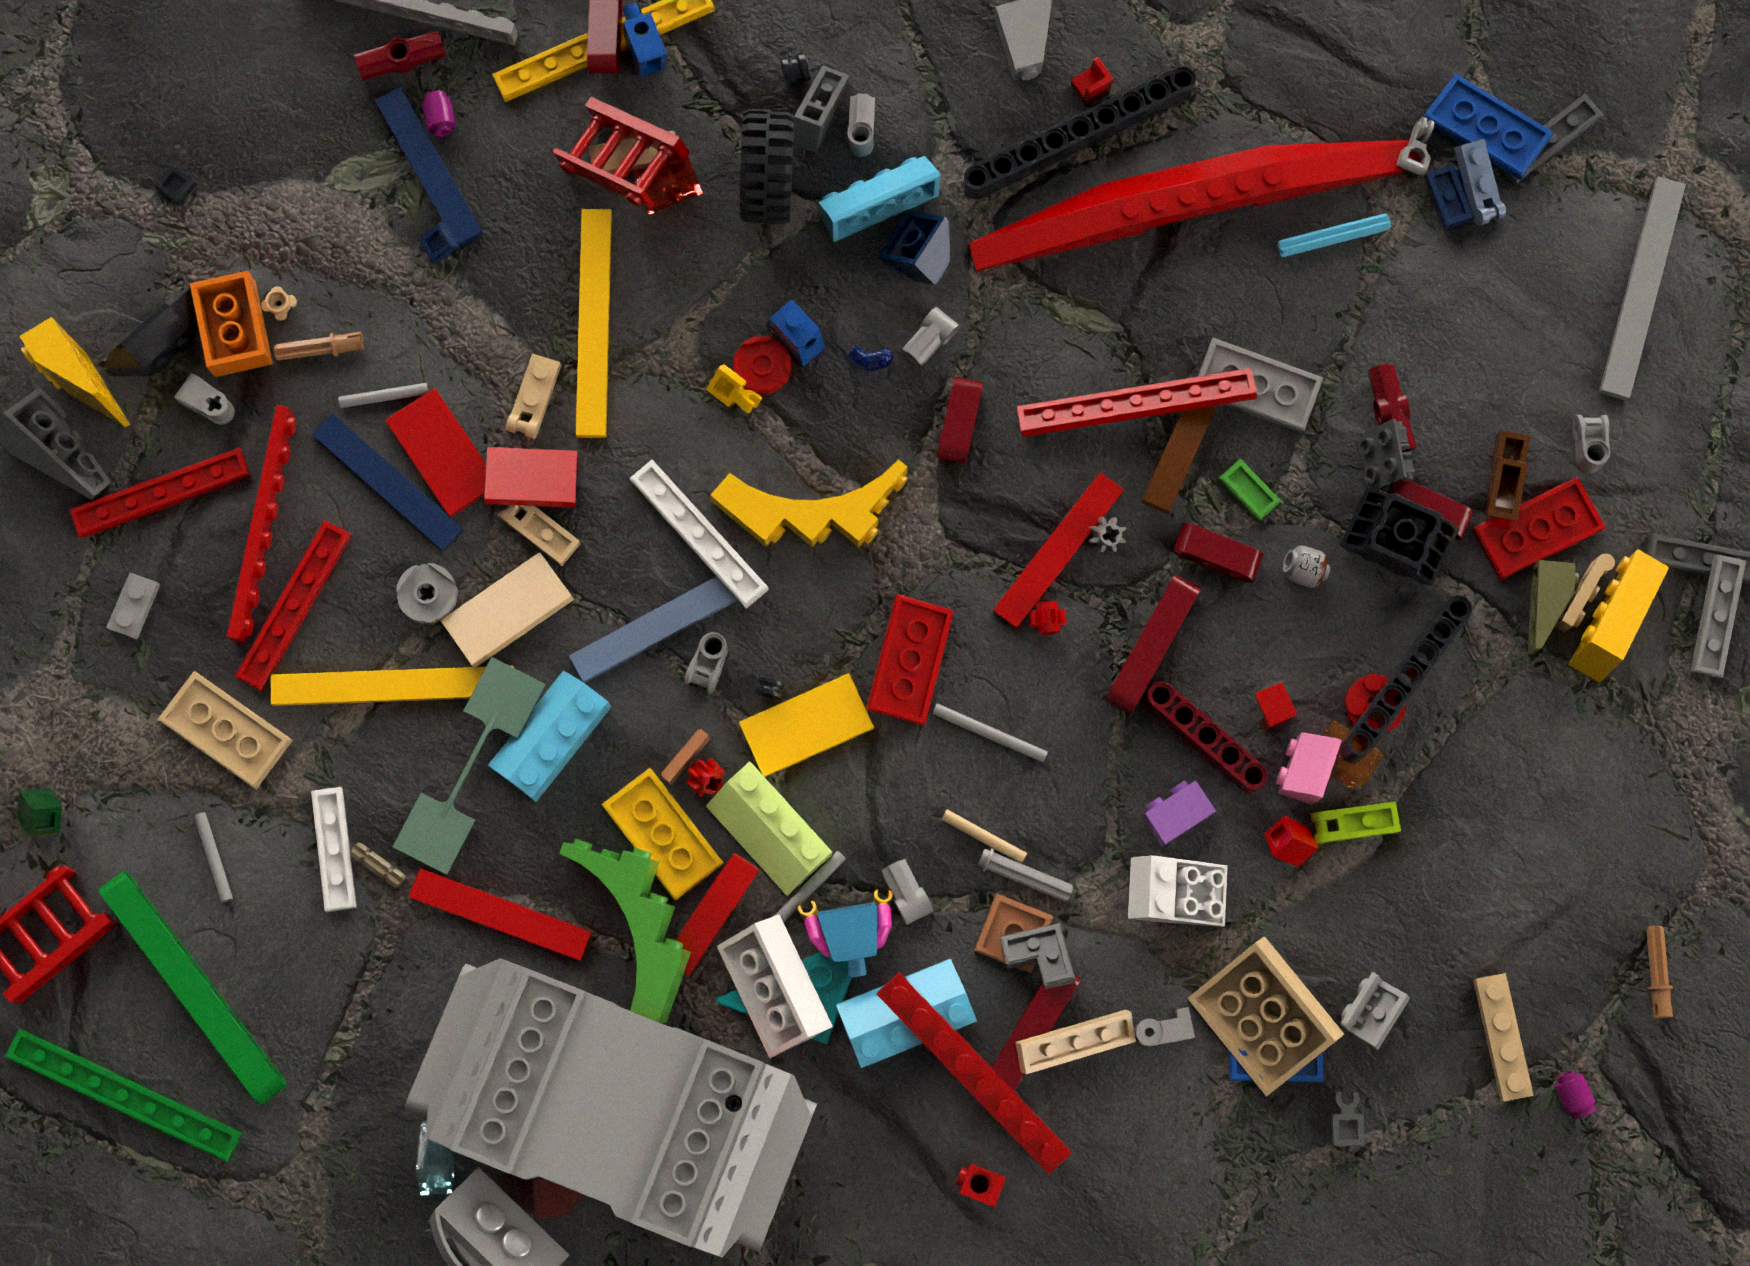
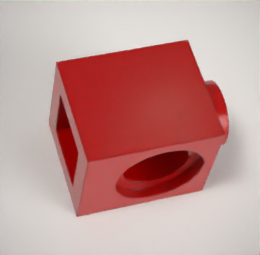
M969 1163L967 1169L961 1168L955 1185L960 1186L958 1193L995 1207L1006 1177ZM981 1174L987 1179L988 1186L984 1192L975 1193L971 1189L970 1182L975 1175Z

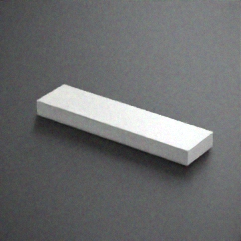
M336 787L311 791L325 912L357 908L343 788Z

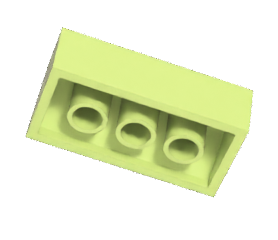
M751 762L747 763L729 779L706 805L709 811L786 896L791 894L832 856V851Z

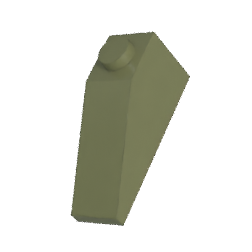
M1539 560L1532 566L1528 654H1535L1543 647L1574 594V590L1578 589L1579 573L1575 572V563Z

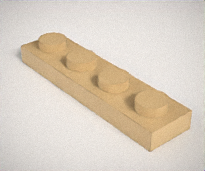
M1506 973L1473 979L1500 1101L1534 1096Z
M1123 1010L1017 1041L1016 1047L1020 1071L1024 1074H1029L1136 1042L1132 1014L1128 1010Z

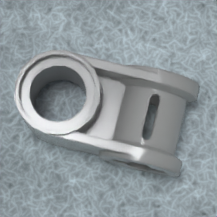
M193 373L189 375L174 396L183 406L195 413H199L217 425L229 423L235 415L234 406L227 400L226 396Z
M1575 415L1573 420V438L1575 440L1576 464L1585 473H1595L1610 457L1608 416L1600 415L1599 418H1583L1582 415ZM1587 452L1595 453L1598 461L1590 459Z
M711 632L702 637L695 656L687 669L684 683H694L707 688L709 693L714 692L728 654V645L722 635ZM714 640L719 641L722 644L721 651L716 655L708 654L706 652L707 644Z

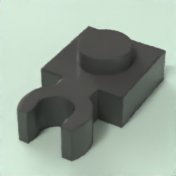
M1335 1092L1333 1099L1336 1107L1339 1108V1114H1330L1331 1145L1365 1146L1364 1114H1355L1354 1111L1359 1103L1358 1093L1351 1092V1102L1344 1104L1341 1100V1092Z

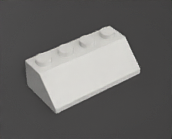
M780 915L757 922L717 946L769 1058L833 1027Z

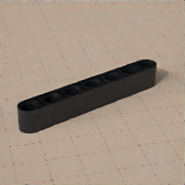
M1462 595L1452 596L1432 618L1341 741L1339 754L1344 761L1351 764L1359 763L1378 743L1471 616L1472 604L1466 597ZM1450 608L1455 609L1460 617L1454 616ZM1434 630L1439 631L1443 635L1444 639L1438 638L1435 635ZM1417 652L1423 653L1427 657V661L1421 660ZM1401 674L1407 675L1411 680V684L1404 682ZM1384 696L1390 697L1394 701L1395 706L1387 704ZM1368 719H1373L1377 723L1378 729L1371 727ZM1351 741L1357 742L1361 746L1362 752L1354 750L1351 746Z

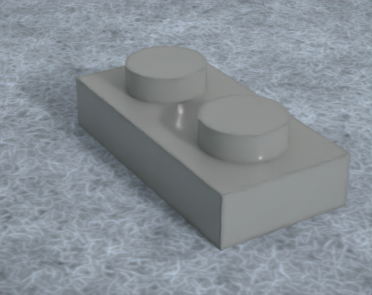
M129 573L106 628L137 640L160 584Z

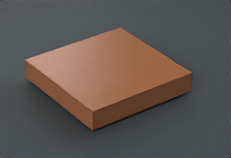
M996 893L974 952L1006 964L1000 937L1050 926L1053 916ZM1035 963L1015 968L1032 974Z

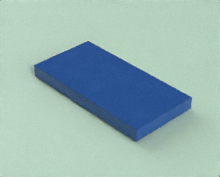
M1456 73L1423 116L1427 118V122L1429 120L1434 121L1433 128L1461 145L1485 139L1490 162L1519 180L1524 177L1554 134L1551 130Z

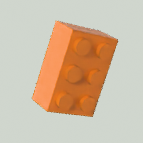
M249 271L190 283L206 367L214 377L273 364L257 284Z

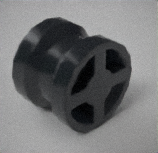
M803 52L796 54L791 59L787 57L780 59L783 75L788 86L794 85L798 80H803L804 82L811 80L808 64Z

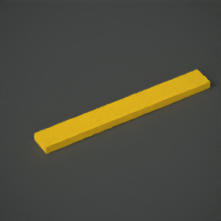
M661 0L641 9L643 15L651 13L659 35L715 11L711 0ZM625 16L622 17L621 52L629 49L623 33V22L626 21ZM588 33L493 73L492 76L504 102H508L588 67Z
M582 209L576 405L577 438H606L611 209Z
M486 667L272 674L271 705L289 706L470 699Z

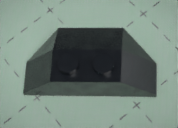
M185 284L179 292L169 298L114 348L107 357L98 363L109 376H153L156 372L159 373L165 370L170 364V360L178 352H184L190 347L192 339L196 337L197 323L190 286Z

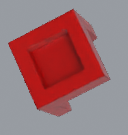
M1096 57L1092 60L1091 68L1071 79L1070 84L1084 105L1088 106L1110 93L1113 77L1100 58Z
M1282 682L1255 694V699L1264 715L1260 721L1265 731L1290 721L1298 715Z
M1285 815L1264 833L1273 857L1296 867L1300 866L1319 849L1310 828Z

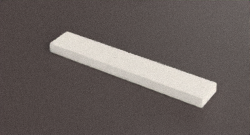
M653 460L649 461L629 478L633 485L745 609L769 590L768 586Z

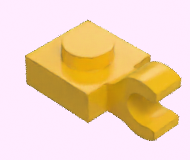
M724 364L717 369L706 388L709 393L728 407L736 403L747 413H750L753 407L757 408L762 400V397L756 392L745 390L743 387L747 381Z

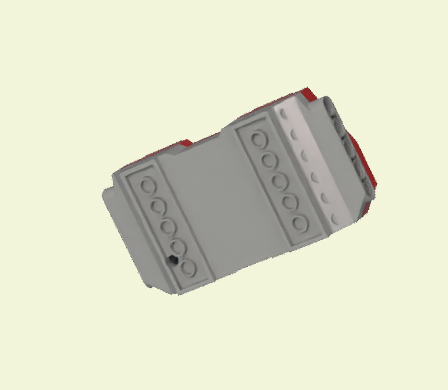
M499 958L479 968L465 964L462 968L409 1093L405 1110L427 1118L425 1138L443 1145L454 1152L525 1180L538 1177L545 1178L609 1204L616 1217L689 1247L692 1246L719 1257H724L734 1243L760 1252L817 1103L804 1099L795 1076L676 1027L671 1028L621 1008L613 1002Z

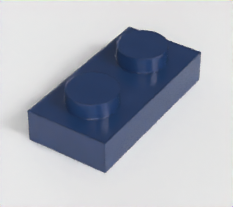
M1453 164L1425 174L1424 179L1444 229L1469 222L1473 219V213Z

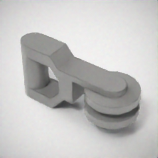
M1421 117L1416 122L1408 146L1400 151L1396 166L1424 177L1431 160L1426 150L1427 144H1424V142L1428 140L1432 133L1434 121L1429 120L1427 122V118ZM1410 151L1419 154L1421 158L1420 163L1408 158Z

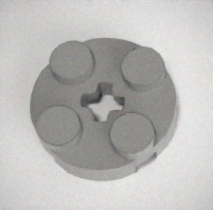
M427 563L410 567L402 574L397 584L396 592L400 609L408 618L418 623L436 624L453 611L457 602L458 588L453 577L445 568L437 564ZM430 586L433 587L432 593L434 597L431 600H421L423 595L420 593V590L422 588L429 589Z

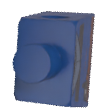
M639 3L625 6L623 12L626 21L623 22V33L638 77L640 78L666 69L667 53L651 13L643 15Z
M790 300L776 312L766 325V328L803 367L825 349L820 329L793 300ZM809 341L812 342L809 346L805 347Z

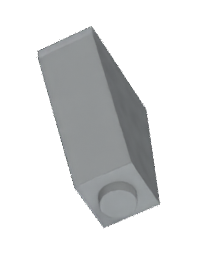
M1017 0L995 7L994 20L1013 80L1021 78L1022 80H1031L1042 72L1052 0Z

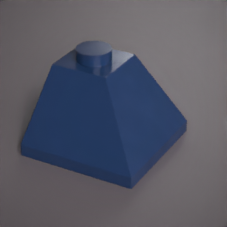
M908 210L878 258L917 282L936 285L950 263L949 220L945 216Z

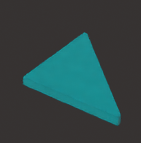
M819 951L801 961L834 1027L839 1014L836 1004L844 1001L852 977L848 976L846 961L833 962L832 957H825ZM738 990L732 991L716 1000L717 1004L749 1015ZM833 1027L811 1039L827 1045Z

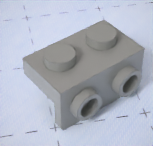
M1372 972L1369 978H1365L1360 983L1357 990L1358 996L1353 1004H1348L1341 1015V1025L1347 1033L1378 1050L1410 997L1382 981L1379 975Z

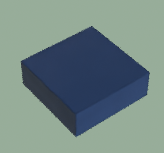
M439 222L418 238L431 262L438 264L459 248L447 225L443 222Z

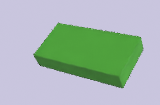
M1241 458L1218 479L1258 523L1281 502Z

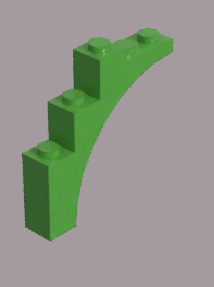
M575 839L574 843L563 842L559 854L580 863L597 876L615 896L627 918L634 939L637 960L636 990L630 1011L659 1023H667L691 952L682 949L684 944L679 941L666 938L665 942H663L675 906L667 904L668 898L650 892L648 897L659 861L651 859V852L637 847L634 848L633 852L623 850L619 860L620 854L603 849L602 853L591 850L593 844L579 839Z

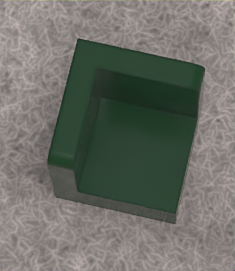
M51 789L19 791L17 819L28 836L59 833L62 805Z

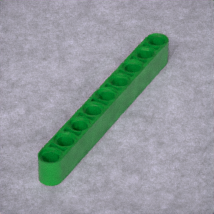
M123 870L99 888V893L253 1099L262 1106L284 1089L287 1083L130 874Z

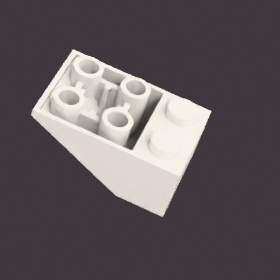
M1153 855L1132 857L1128 919L1225 926L1227 865Z

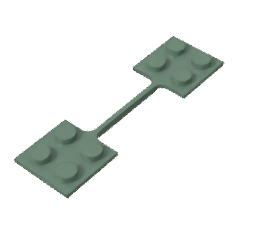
M491 657L464 709V712L484 722L485 730L447 801L439 802L420 793L393 848L446 875L449 873L475 822V819L457 811L454 807V800L488 734L492 730L500 729L516 738L519 737L546 685L545 683Z

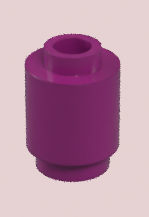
M432 91L423 96L422 108L427 131L437 137L451 134V131L456 127L450 98L447 97L444 91Z
M1571 1070L1557 1077L1558 1082L1554 1085V1088L1567 1114H1571L1573 1119H1579L1596 1110L1593 1104L1595 1099L1582 1073L1575 1074L1574 1070Z

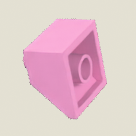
M1302 732L1296 737V740L1291 738L1285 753L1286 756L1290 757L1287 767H1281L1276 780V784L1280 785L1278 793L1309 805H1313L1322 799L1342 740Z

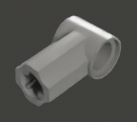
M857 94L850 97L849 128L847 131L848 148L851 154L857 157H866L873 151L875 97H871L868 94ZM859 136L867 138L864 142H858L854 139Z
M935 307L925 317L918 332L903 347L902 353L910 362L921 368L940 345L944 346L949 342L960 325L938 307Z
M905 859L897 861L882 870L883 877L896 899L894 900L895 905L906 925L934 912L922 887L919 888Z

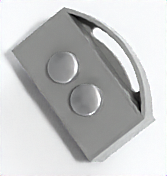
M479 1167L434 1210L428 1220L437 1248L448 1266H463L451 1251L448 1243L458 1252L468 1266H562L569 1256L554 1239Z

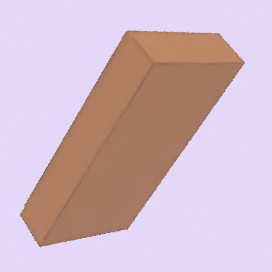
M698 729L662 771L661 776L664 781L672 786L709 742L710 738L707 733L702 729Z

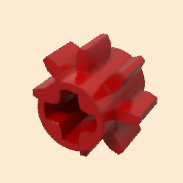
M1058 602L1037 603L1036 611H1030L1029 614L1030 627L1038 628V635L1059 634L1060 626H1066L1067 623L1066 609H1058Z
M709 758L707 762L698 759L688 769L690 779L686 781V784L700 797L705 792L714 795L723 786L722 776L725 774V771L712 758Z

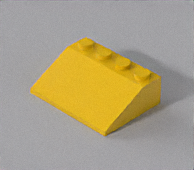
M52 317L20 336L25 345L21 350L27 360L34 364L40 373L43 372L49 382L52 381L58 390L63 388L70 396L125 428L131 425L86 352Z

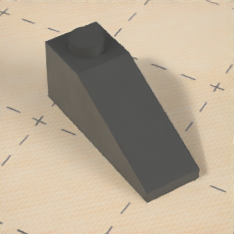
M825 66L821 67L794 116V145L816 153L828 130L848 82L849 75Z

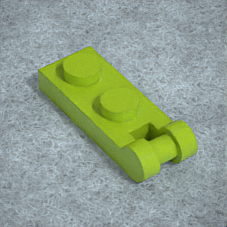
M1396 801L1310 814L1311 821L1315 823L1317 834L1314 835L1316 844L1401 832ZM1335 820L1337 831L1329 832L1327 821Z

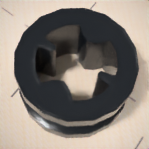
M759 677L760 687L756 688L755 693L767 698L780 700L782 697L780 690L784 689L785 684L774 679Z

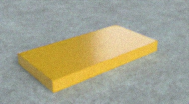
M849 673L739 722L764 777H768L874 729Z
M651 768L647 769L601 804L634 848L637 847L651 852V859L659 861L655 875L675 901L724 865L723 861Z

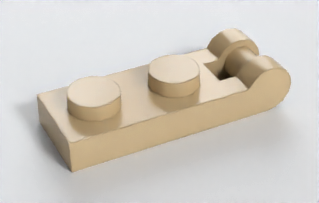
M532 354L513 410L507 420L506 431L512 433L519 431L525 433V437L536 438L561 368L560 362ZM526 414L532 416L529 422L521 420L522 415Z
M509 505L506 510L502 508L497 514L503 522L515 529L561 566L564 565L581 544L577 538L535 506ZM522 509L526 514L521 520H518L515 516Z
M1602 554L1590 563L1579 582L1578 589L1574 591L1555 627L1566 632L1573 626L1576 628L1579 626L1586 614L1582 610L1586 602L1589 601L1591 603L1600 590V587L1597 586L1601 576L1609 572L1615 565V560L1610 554Z

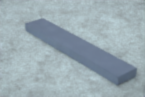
M715 577L569 655L583 683H586L738 600Z

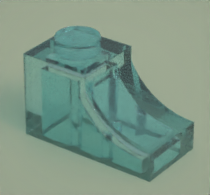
M427 1121L421 1122L416 1165L420 1194H451L453 1192L455 1171L453 1151L425 1138Z

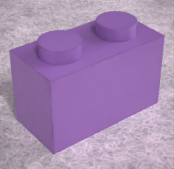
M1196 780L1189 785L1186 781H1183L1170 790L1173 794L1171 797L1164 801L1161 797H1158L1145 806L1147 812L1142 818L1161 847L1216 812Z

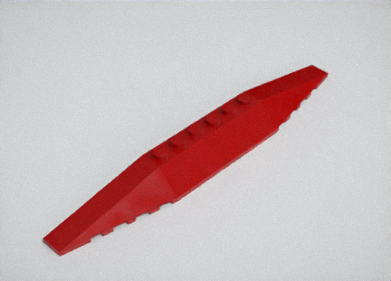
M1409 140L1268 145L1102 183L970 242L969 249L975 272L1144 233L1147 228L1251 204H1256V207L1410 172L1396 166L1400 151L1408 146ZM1409 152L1408 158L1419 163L1421 162L1418 153Z

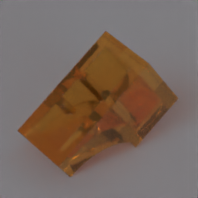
M1334 720L1328 725L1323 735L1343 740L1350 730ZM1351 741L1353 749L1362 752L1361 746L1357 742ZM1374 747L1359 763L1351 764L1341 758L1338 750V766L1335 772L1340 774L1339 779L1352 788L1355 786L1361 788L1367 783L1385 754Z

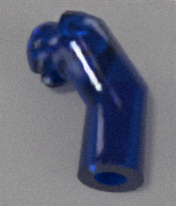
M857 345L852 348L848 355V358L871 372L888 367L894 357L892 350L886 347L867 353Z

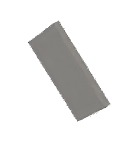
M1212 337L1198 377L1251 368L1257 390V399L1223 405L1303 433L1323 377Z

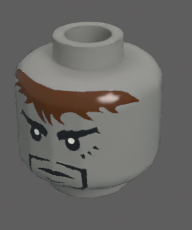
M1299 545L1286 554L1283 562V571L1290 582L1314 588L1321 581H1325L1328 578L1330 565L1327 564V557L1324 552Z

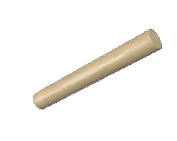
M948 809L941 819L1021 864L1027 855L1026 852Z

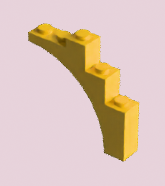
M898 459L886 472L864 487L841 496L820 500H793L773 496L748 486L729 473L712 492L710 497L714 505L765 547L771 541L776 543L785 532L783 528L785 525L813 547L817 541L821 544L832 532V529H830L832 525L859 548L863 542L869 544L879 531L876 528L878 526V518L873 513L879 514L889 502L886 499L893 490L898 492L908 480L906 477L908 467Z

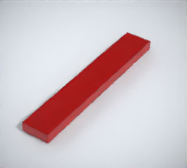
M237 448L69 509L78 537L82 539L251 477L242 449Z
M1100 472L992 612L1017 629L1092 533L1089 527L1099 524L1098 518L1106 515L1124 489Z
M325 520L323 521L234 677L262 692L264 691L271 675L276 670L351 539L352 535L349 532Z
M421 868L409 894V898L579 961H582L592 932Z

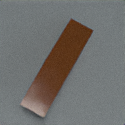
M1210 406L1182 411L1141 503L1169 514L1215 412V408Z

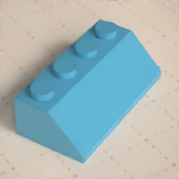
M925 156L918 159L916 157L909 158L898 168L891 171L890 169H884L878 172L873 179L866 182L860 180L851 184L848 190L825 195L818 202L819 214L832 241L836 242L938 197L940 173Z
M563 670L533 708L519 737L516 738L511 735L488 766L533 801L537 802L610 710L609 702L585 683Z
M951 959L905 976L955 1030L977 1022ZM883 986L836 1004L861 1068L922 1044V1041L877 996V992Z

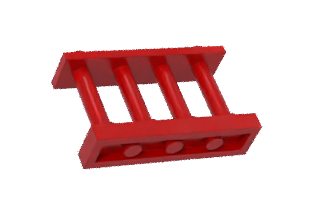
M590 97L585 107L592 116L590 118L592 122L569 154L557 148L553 150L552 153L560 162L558 166L567 174L573 175L576 173L623 195L628 202L635 206L642 204L652 209L654 203L645 191L667 159L674 157L684 162L690 153L679 136ZM607 126L613 129L614 132L591 164L580 159L601 128L605 129ZM631 137L635 139L636 142L613 175L602 170L623 138ZM652 147L657 149L658 153L636 185L624 180L645 148L649 149Z
M66 865L63 867L57 866L49 871L45 876L47 880L0 917V935L9 929L34 960V968L27 974H20L0 949V970L9 980V988L3 992V995L10 1003L21 1004L118 925L109 914L103 912L100 914L93 913L68 881L77 873L71 867ZM56 889H59L84 921L82 924L84 927L75 935L66 930L43 901ZM32 909L36 911L59 940V948L51 954H45L19 922V919Z

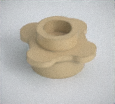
M276 286L266 295L265 300L261 303V308L264 312L274 314L278 321H283L287 318V312L290 308L296 306L297 300L293 295H287L281 287ZM278 301L282 302L280 306L276 305Z

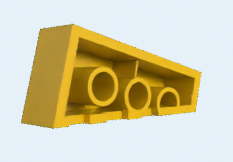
M1638 549L1629 558L1624 556L1616 568V572L1619 573L1616 580L1613 579L1606 588L1604 594L1607 596L1596 608L1592 616L1594 619L1582 635L1581 642L1568 665L1599 683L1623 661L1669 567Z

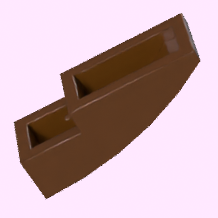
M1501 430L1496 434L1488 485L1486 516L1517 521L1528 467L1526 459L1531 436Z

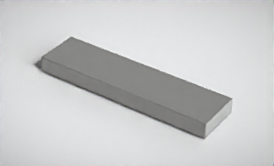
M1714 555L1690 672L1723 678L1746 566L1745 560L1722 555Z

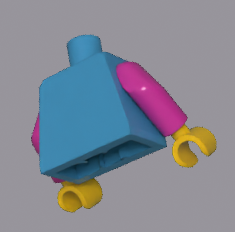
M876 890L874 902L819 912L815 902L811 901L813 909L810 912H803L801 905L798 906V911L802 920H804L809 940L825 957H832L833 962L846 961L848 976L859 977L867 974L864 958L877 955V949L884 946L892 928L890 905L893 894L891 890H888V898L882 900L878 897V890Z

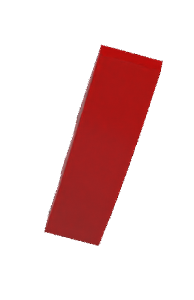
M734 853L676 939V941L684 944L682 949L691 952L684 974L688 977L693 973L703 955L712 945L760 871L759 868L737 853Z

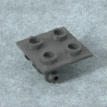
M1392 419L1358 436L1359 451L1361 453L1367 488L1379 490L1400 479L1401 482L1413 480L1415 470L1412 459H1406L1411 457L1412 454L1411 452H1402V450L1410 448V444L1407 443L1406 426L1402 425V421L1396 422V419Z

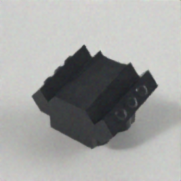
M1366 488L1340 546L1347 552L1359 554L1367 561L1385 566L1399 575L1411 577L1420 584L1432 586L1460 528L1453 522L1442 518V514L1395 493L1390 495L1381 490Z

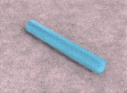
M1384 213L1280 240L1277 244L1278 251L1281 257H1286L1387 231L1391 227L1389 216Z

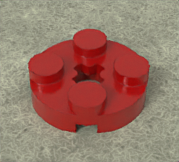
M1369 674L1358 679L1348 689L1344 705L1346 704V716L1352 726L1370 704L1368 699L1375 697L1389 677ZM1384 696L1387 704L1395 706L1394 701L1390 697ZM1406 704L1385 733L1392 731L1401 723L1406 712ZM1368 719L1369 725L1378 729L1377 723L1373 719Z

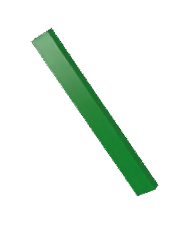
M18 1029L5 1055L7 1059L226 1162L230 1161L243 1135L242 1132L24 1029Z

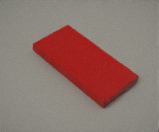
M436 388L385 419L449 517H453L484 497L486 463Z
M1577 476L1520 504L1516 522L1494 517L1474 527L1472 532L1501 582L1533 566L1539 560H1545L1604 531L1606 526Z
M900 594L895 595L866 706L867 711L919 726H925L954 610Z

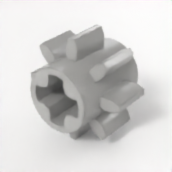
M1104 517L1098 518L1099 525L1097 527H1089V530L1093 532V538L1089 540V543L1099 545L1097 552H1104L1106 546H1108L1111 553L1117 552L1116 544L1126 543L1122 538V532L1126 530V527L1116 525V517L1111 518L1108 524ZM1106 530H1111L1112 535L1108 537V540H1104L1103 534L1106 533Z

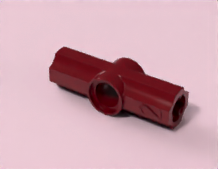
M434 31L407 40L400 37L393 38L386 46L354 54L363 81L394 71L407 73L415 65L446 57L439 31ZM400 52L406 53L401 59L394 58Z
M1386 363L1369 369L1368 376L1375 398L1373 408L1377 423L1382 425L1392 419H1396V422L1402 421V425L1406 426L1407 443L1410 444V448L1402 450V452L1415 450L1416 445L1409 423L1410 406L1406 395L1401 393L1394 364Z

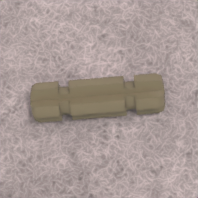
M358 842L352 848L350 855L358 862L362 861V865L380 878H385L388 884L398 888L403 883L406 877L405 874L396 868L393 869L390 863L375 852H369L370 849Z

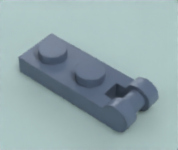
M1485 139L1454 147L1468 203L1474 216V223L1481 226L1489 223L1490 219L1499 220L1506 216V207L1500 201ZM1483 200H1486L1487 208L1484 207Z

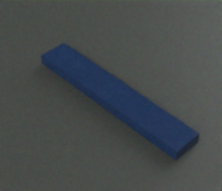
M401 87L376 99L375 102L458 247L482 236V230Z
M333 413L312 434L314 438L443 552L464 531L459 524Z

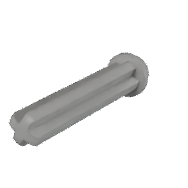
M992 848L990 851L987 849L983 850L978 866L982 867L984 872L986 869L1062 901H1068L1073 891L1071 884L996 854Z

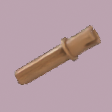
M361 331L342 335L330 333V337L276 344L274 346V355L276 360L330 353L338 356V353L364 350V340Z
M1649 926L1646 933L1651 986L1648 987V991H1651L1652 1017L1655 1019L1672 1018L1671 990H1673V986L1669 985L1664 928L1663 926Z

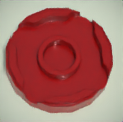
M755 336L746 340L737 350L733 358V370L747 381L743 387L745 390L754 391L759 395H767L780 390L788 382L792 372L791 356L787 348L779 341H776L775 338Z

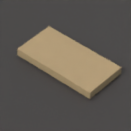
M539 552L440 621L473 668H476L574 599Z
M193 671L157 719L256 790L293 741L196 671Z

